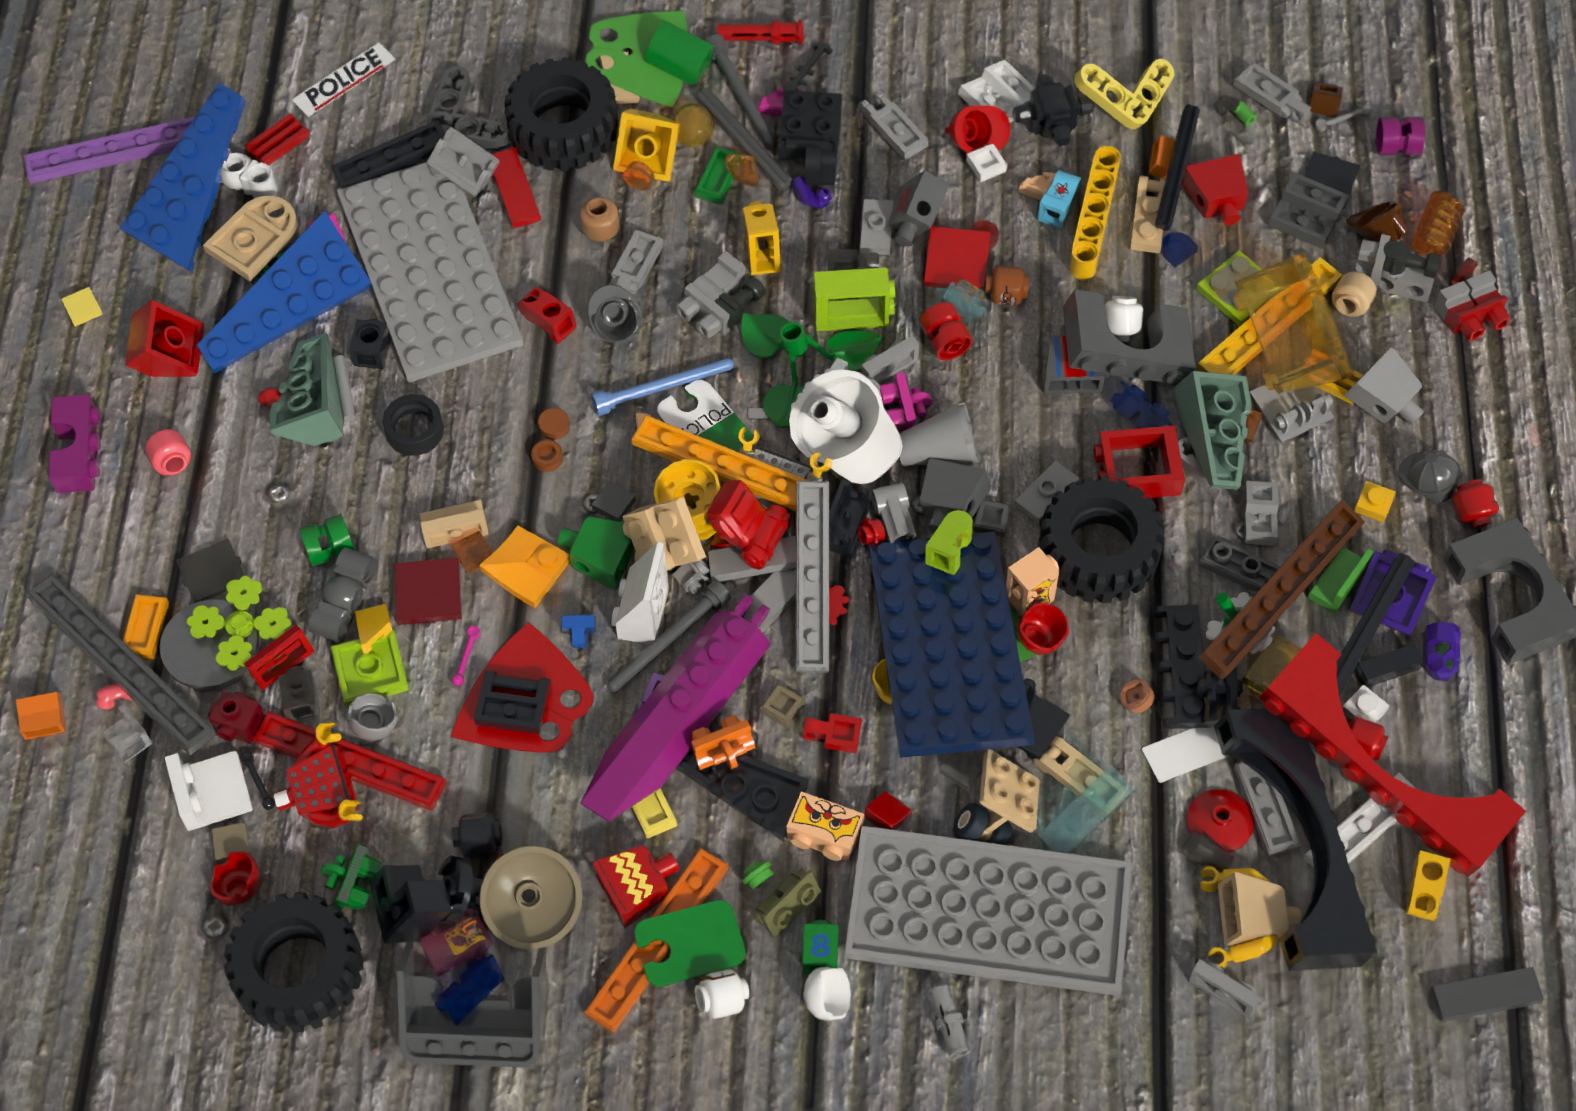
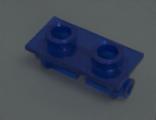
M1122 381L1120 382L1124 391L1121 394L1116 392L1110 399L1115 410L1128 420H1131L1137 412L1141 415L1134 422L1138 428L1162 427L1164 424L1173 426L1168 419L1170 413L1157 402L1153 406L1144 399L1147 396L1146 393L1135 384L1128 387Z
M490 954L488 957L482 956L480 959L475 958L473 963L459 976L462 981L461 984L454 981L442 993L437 995L438 1000L435 1002V1006L442 1013L448 1010L455 1025H458L505 979L493 954Z

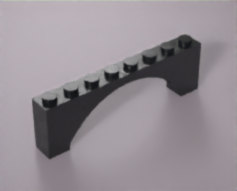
M1228 709L1214 725L1222 755H1231L1266 779L1282 795L1303 826L1312 851L1314 887L1309 906L1300 923L1292 925L1279 938L1288 971L1362 967L1377 953L1376 941L1371 934L1365 916V907L1360 900L1355 885V876L1350 869L1345 854V846L1340 839L1335 823V815L1330 808L1325 784L1321 780L1316 765V757L1309 741L1296 735L1284 719L1272 714L1267 709Z

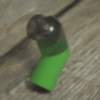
M1228 95L1219 96V100L1213 104V108L1218 114L1223 116L1230 110L1246 126L1251 125L1257 118V115L1242 100Z

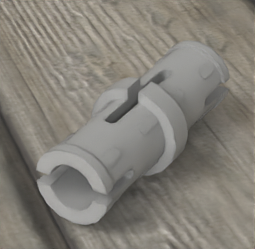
M941 985L931 989L929 996L937 1016L935 1024L937 1030L942 1031L949 1058L957 1059L968 1055L971 1049L968 1046L962 1027L964 1019L962 1014L957 1012L950 986Z

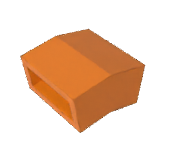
M1160 135L1154 142L1149 174L1166 179L1174 148V139Z
M52 692L16 700L19 731L25 740L66 732L65 714L60 693Z

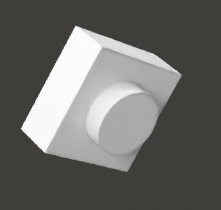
M993 143L967 154V163L980 182L1002 174L1007 170L1006 162Z
M1363 685L1343 705L1342 709L1344 715L1351 720L1359 715L1377 722L1387 712L1390 705Z

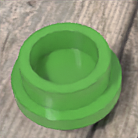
M759 859L743 871L747 876L742 880L744 885L748 884L754 890L772 877L774 873L770 868L772 866L770 861L763 864Z

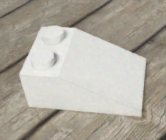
M657 542L629 568L627 579L622 578L620 582L619 598H622L620 607H614L611 621L612 626H616L618 639L652 644L657 639L669 591L664 543Z

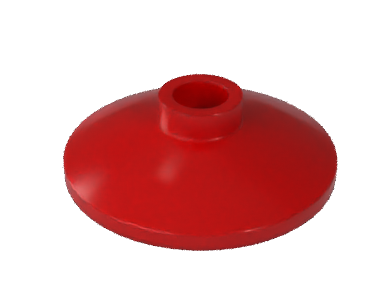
M1213 789L1201 793L1192 801L1187 812L1186 822L1190 835L1201 847L1212 852L1228 853L1236 851L1248 842L1253 833L1254 818L1248 803L1236 793L1228 790ZM1218 812L1224 813L1228 816V819L1220 820L1216 814Z

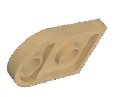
M261 196L252 199L241 207L203 245L204 250L248 281H251L294 238L298 227L295 211L286 200L280 197ZM275 210L284 211L280 217L274 218L269 216Z

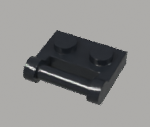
M486 670L474 716L475 725L540 734L547 699L550 695L551 679L542 677L540 680L497 675L496 671ZM495 688L531 692L536 693V697L493 692Z

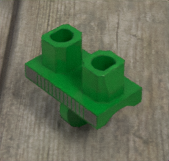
M359 844L355 852L352 853L346 869L343 868L346 858L340 855H336L333 864L324 863L320 869V873L327 877L325 888L334 890L337 881L341 882L333 902L341 911L344 906L360 911L364 909L370 891L355 886L356 877L359 876L370 881L381 866L380 861L366 855L368 848Z

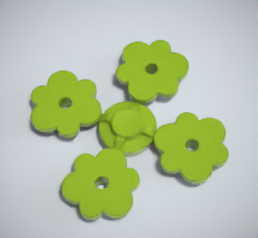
M242 576L240 580H231L226 586L228 591L226 595L227 602L234 604L235 608L241 611L231 613L225 621L223 616L219 615L217 607L213 606L208 609L204 605H199L194 608L193 616L187 619V624L191 627L190 633L192 637L197 639L204 636L212 638L216 635V630L223 628L225 625L226 631L232 637L229 638L228 642L223 641L219 644L218 649L220 652L216 655V662L220 666H227L231 671L237 670L239 666L245 667L244 663L252 658L250 652L253 647L251 643L244 642L243 638L248 637L254 628L259 631L262 639L271 637V639L276 640L292 625L290 619H288V612L283 607H278L274 610L265 608L262 611V616H258L253 619L250 613L243 611L250 604H257L260 597L258 594L262 591L261 583L257 580L251 581L249 576Z

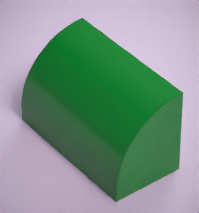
M663 20L651 39L644 61L695 86L711 64L714 45Z

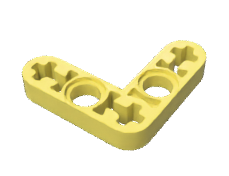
M1164 59L1155 60L1145 69L1132 92L1127 90L1100 67L1090 63L1084 65L1075 74L1074 82L1083 94L1125 127L1137 129L1151 116L1173 80L1174 69ZM1160 71L1161 78L1157 82H1155L1153 79L1157 76L1158 72ZM1088 75L1091 76L1090 82L1087 80ZM1142 88H1146L1151 92L1152 100H1147L1142 95ZM1107 90L1116 94L1117 103H1113L1107 98ZM1139 106L1141 109L1138 110L1136 118L1132 116L1133 110Z

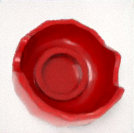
M1050 603L1033 604L1023 613L1016 627L1020 643L1026 650L1037 655L1051 654L1062 645L1069 634L1067 617L1060 608Z
M245 851L229 852L228 860L224 864L214 866L213 878L210 881L213 897L226 906L243 904L252 899L262 883L258 864Z

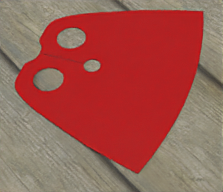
M528 622L504 644L484 668L460 710L451 737L497 748L538 753L555 752L566 745L572 736L571 727L573 722L578 717H582L587 713L594 701V696L584 677L564 654ZM491 670L496 671L497 675L540 680L541 677L551 679V690L547 699L542 724L546 722L557 724L560 730L558 737L552 741H546L539 734L475 725L474 716L485 671ZM495 688L493 692L536 697V693L502 688ZM567 690H576L581 695L580 704L574 708L564 707L560 702L562 693Z

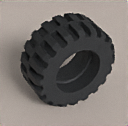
M554 58L547 59L543 64L539 65L537 62L529 67L530 70L527 72L525 70L517 76V81H513L509 86L508 94L505 96L504 101L509 137L512 146L517 149V153L523 159L528 158L529 163L537 167L543 165L545 170L554 171V168H560L561 171H570L569 168L572 167L580 169L586 167L587 162L591 161L594 163L600 159V153L605 154L610 149L611 142L617 136L618 115L616 97L609 79L605 75H601V71L592 65L588 67L586 62L578 59L577 62H572L570 58H562L561 61H554ZM557 106H574L585 111L579 118L563 124L548 123L538 118L548 109Z
M1100 476V480L1093 481L1092 477L1081 479V484L1079 485L1076 482H1072L1065 486L1064 493L1059 491L1052 497L1051 504L1047 505L1044 511L1039 548L1046 555H1051L1059 566L1058 588L1064 586L1066 587V594L1075 597L1076 594L1083 596V601L1092 603L1093 599H1101V603H1112V598L1117 597L1119 601L1130 597L1131 590L1133 593H1138L1145 587L1146 582L1151 581L1159 564L1165 530L1162 528L1163 519L1161 513L1155 512L1156 504L1149 497L1144 499V492L1136 486L1132 489L1127 486L1128 482L1120 479L1118 482L1110 481V477ZM1088 524H1106L1122 532L1131 546L1124 552L1114 556H1097L1080 548L1071 534Z
M295 892L294 898H288L286 893L275 895L276 901L267 903L266 899L257 903L258 910L252 914L247 911L240 918L243 922L240 928L237 926L233 927L229 935L233 944L225 946L224 956L228 962L224 964V970L233 994L248 1015H252L255 1022L262 1026H266L269 1023L274 1031L284 1032L286 1026H289L293 1033L304 1032V1026L311 1025L313 1030L322 1027L323 1023L321 1020L328 1016L334 1020L341 1014L338 1008L342 1004L345 1006L350 1005L354 999L351 990L352 988L359 989L362 981L359 971L364 969V959L360 953L362 949L351 923L347 917L343 916L342 911L335 904L328 905L325 898L314 895L309 900L304 892ZM296 938H310L323 944L326 950L323 964L319 971L307 982L294 987H277L265 980L263 973L266 961L270 954L282 943Z

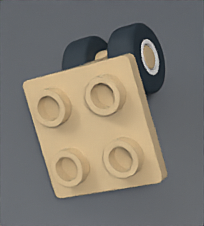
M987 750L983 756L979 801L983 806L989 808V811L977 803L967 804L955 819L953 825L954 837L957 839L980 840L987 843L1008 845L1012 836V826L1008 820L1030 833L1033 832L1037 825L1039 779L994 751Z

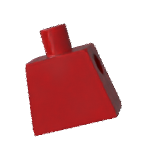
M1235 154L1186 166L1182 185L1202 216L1207 219L1221 216L1224 224L1227 226L1234 225L1240 221L1239 211L1245 208L1248 195L1240 155Z

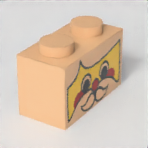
M1038 547L1008 567L1006 580L1008 601L1020 616L1033 604L1051 603L1054 601L1059 566L1051 555H1046Z
M801 791L786 826L787 839L798 848L805 850L812 848L821 851L825 857L831 860L840 861L843 859L850 862L861 835V828L864 826V814Z

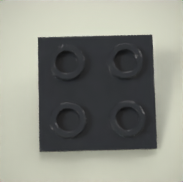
M1026 678L1024 685L1033 726L1034 745L1018 746V748L1040 760L1069 719L1070 714L1035 696L1036 683L1032 679Z

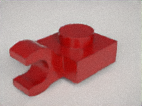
M832 713L829 715L828 722L805 718L802 739L810 741L825 739V749L857 754L862 718Z

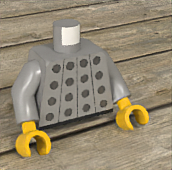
M743 427L739 432V439L743 443V448L739 449L740 453L806 480L822 481V472H826L832 467V460L828 457L822 467L818 466V459L821 456L819 452L811 456L810 465L758 446L754 451L752 450V445L756 444L760 438L758 430L755 429L754 438L750 442L744 438L746 427ZM755 495L756 499L765 509L772 504L779 505ZM781 506L785 508L789 513H791V511H794L784 506Z

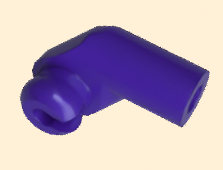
M803 176L797 177L792 182L803 205L818 209L826 208L829 205L832 194L828 189L825 188L823 190V188H820L817 192L812 191L809 184H805V177Z

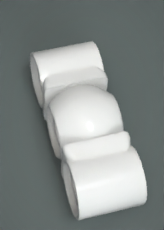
M230 151L228 159L224 161L220 172L222 176L220 183L223 182L230 189H243L246 195H252L254 199L261 196H276L278 188L273 171L269 165L251 160L245 154H231Z

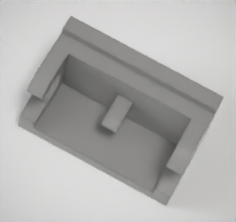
M450 127L443 140L439 139L427 164L476 196L489 183L500 160Z

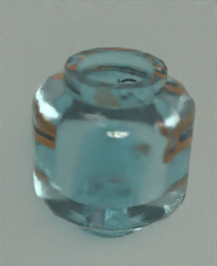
M964 279L959 280L957 283L952 281L940 301L941 303H953L964 324L970 323L973 318L979 321L987 307V304L983 303L985 292Z

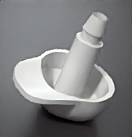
M826 369L824 374H816L814 380L805 383L803 392L799 393L796 402L791 404L792 410L789 423L791 438L797 448L807 458H811L814 453L819 452L821 456L818 462L824 464L827 457L831 458L832 470L847 480L861 485L873 483L895 464L901 455L903 447L901 436L883 406L880 390L871 379L856 371Z

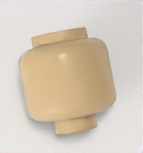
M1356 271L1348 272L1341 277L1332 292L1333 305L1343 315L1351 317L1361 316L1367 312L1376 297L1377 288L1373 280L1366 274Z

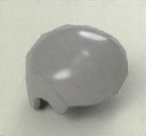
M373 693L357 696L349 705L347 711V721L351 731L359 738L369 741L386 738L393 731L398 719L395 703Z

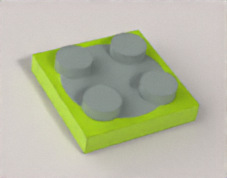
M1239 250L1197 284L1196 290L1240 327L1283 290V286Z

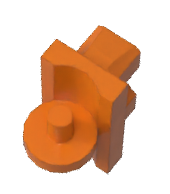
M732 715L723 719L721 730L711 733L708 728L702 727L692 732L693 741L691 743L696 763L700 770L725 761L730 769L736 768L738 766L736 757L755 749L751 726L747 719L740 721L736 715Z

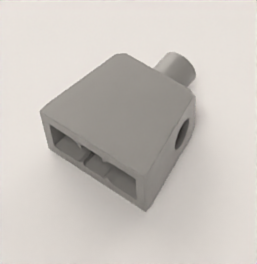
M1392 347L1345 393L1349 400L1382 423H1387L1399 413L1412 425L1424 413L1412 400L1413 396L1422 388V384Z

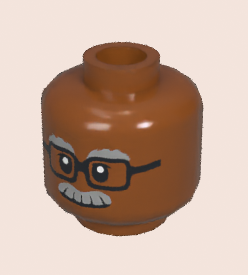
M999 265L993 269L992 275H986L985 293H990L992 303L1018 306L1022 299H1027L1029 276L1025 275L1022 268Z

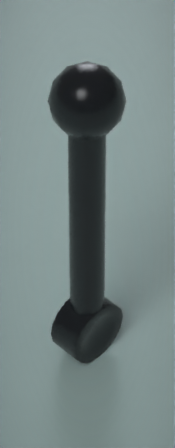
M249 751L243 752L240 755V760L243 765L248 767L263 799L262 806L266 810H272L275 807V800L269 797L253 764L254 756Z

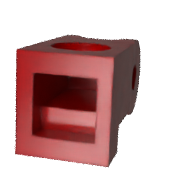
M538 287L532 289L517 303L522 315L528 321L535 323L549 334V338L556 344L563 341L577 328L572 309Z

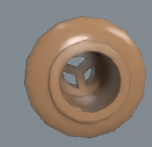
M595 197L587 200L582 205L580 222L584 235L590 240L602 242L612 239L617 234L619 215L614 202L607 198Z

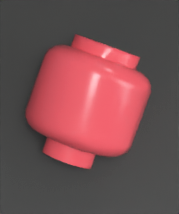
M165 429L158 431L146 443V455L152 467L159 474L170 476L179 474L190 463V449L184 437L175 430Z

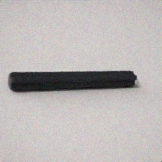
M1187 104L1182 111L1155 221L1156 228L1164 231L1170 230L1173 224L1199 117V108L1191 104Z
M1397 554L1344 647L1342 655L1337 660L1339 696L1415 564V561L1408 555Z

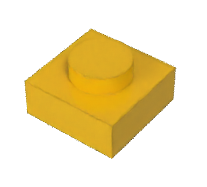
M1366 481L1354 511L1384 523L1396 491Z

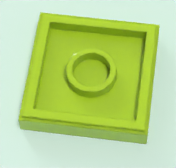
M394 630L384 639L378 638L371 645L372 650L367 654H363L360 639L331 646L345 707H349L357 696L366 693L387 697L409 691Z

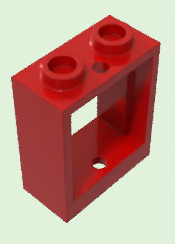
M1175 425L1100 432L1098 444L1093 445L1095 463H1100L1101 471H1098V480H1100L1101 476L1110 477V481L1118 482L1119 479L1128 482V487L1133 489L1136 486L1144 492L1143 498L1179 496L1182 494L1185 477ZM1160 447L1165 474L1116 479L1111 451Z

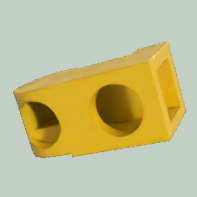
M1419 851L1413 863V875L1406 905L1407 915L1434 922L1441 897H1443L1450 858Z

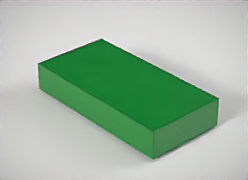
M715 146L695 189V197L723 205L743 162V154Z

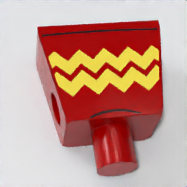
M639 846L593 862L595 876L624 928L630 926L664 900L668 894V887L664 878L680 870L671 852L653 860L645 846Z

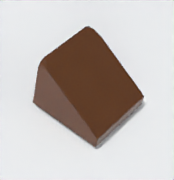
M1315 82L1309 105L1311 107L1310 112L1336 117L1342 99L1343 88L1341 86Z

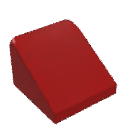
M884 791L865 808V818L879 828L897 830L912 810Z

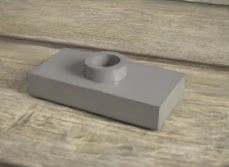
M864 199L860 254L890 255L892 227L889 225L894 200Z
M1055 460L1015 500L1014 506L1039 525L1043 521L1047 505L1051 504L1052 497L1059 491L1064 493L1065 486L1072 482H1076L1078 485L1080 478Z

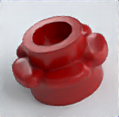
M864 518L857 529L859 540L868 547L869 543L878 546L879 542H884L885 540L884 527L877 518Z

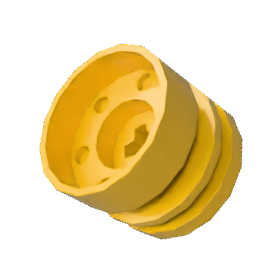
M688 459L674 462L663 469L655 481L653 493L656 503L684 497L700 541L708 539L717 533L706 515L715 495L721 488L718 476L713 469L699 460Z

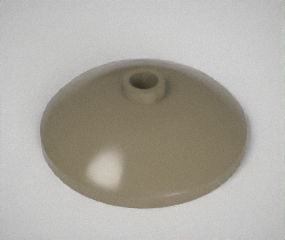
M522 846L501 855L492 863L484 875L479 893L481 914L491 932L504 943L527 950L548 947L561 940L575 925L583 901L581 882L574 867L561 854L542 846ZM526 889H532L534 893L530 901L522 899V893Z

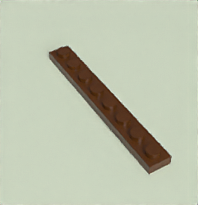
M1343 500L1336 504L1198 657L1221 680L1228 676L1365 521Z

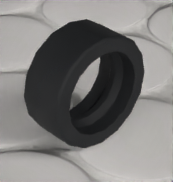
M409 394L401 396L391 402L384 411L382 423L387 441L395 451L403 455L417 456L428 453L438 445L443 437L444 425L439 407L432 399L424 395ZM422 413L431 418V426L421 435L405 437L396 432L395 425L405 415Z

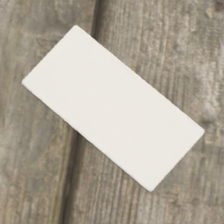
M1209 726V728H1192L1142 748L1159 783L1230 756L1222 755L1214 726Z

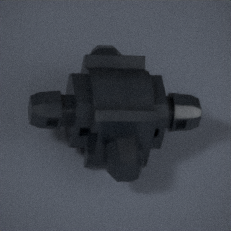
M1043 74L1038 76L1036 88L1030 93L1029 105L1015 106L1012 116L1014 122L1029 123L1030 121L1035 135L1042 132L1045 137H1052L1057 145L1064 146L1069 144L1071 131L1077 125L1078 114L1083 116L1092 113L1095 105L1094 101L1087 96L1076 97L1071 84L1064 87L1060 82L1054 83L1050 75Z

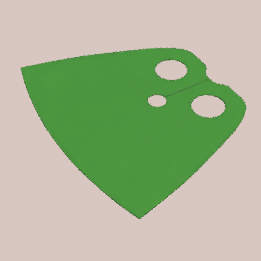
M684 11L641 13L613 17L594 23L590 28L589 39L593 43V49L586 55L587 66L590 67L592 65L599 69L601 75H605L612 85L642 98L673 108L684 81L645 62L644 59L651 39L663 20L688 32ZM610 28L617 32L618 37L613 42H606L600 38V31ZM630 48L633 53L625 55L623 49ZM606 55L614 60V65L610 69H601L597 66L596 59L599 56Z

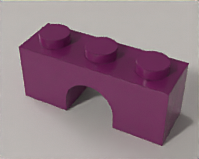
M90 394L52 397L51 425L58 439H74V442L69 447L50 451L49 479L57 493L95 490V478L100 476L96 451H100L101 448L100 436L97 432V424H101V410L99 406L94 405Z

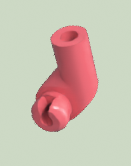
M116 683L101 687L96 693V705L100 709L109 710L113 708L115 699L123 698L133 701Z

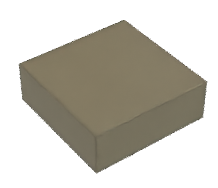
M778 683L760 707V713L788 729L806 704V699Z
M246 822L212 829L215 858L218 864L225 863L228 860V853L232 851H245L251 856Z

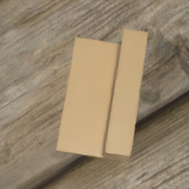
M481 500L419 513L422 533L427 548L489 535Z

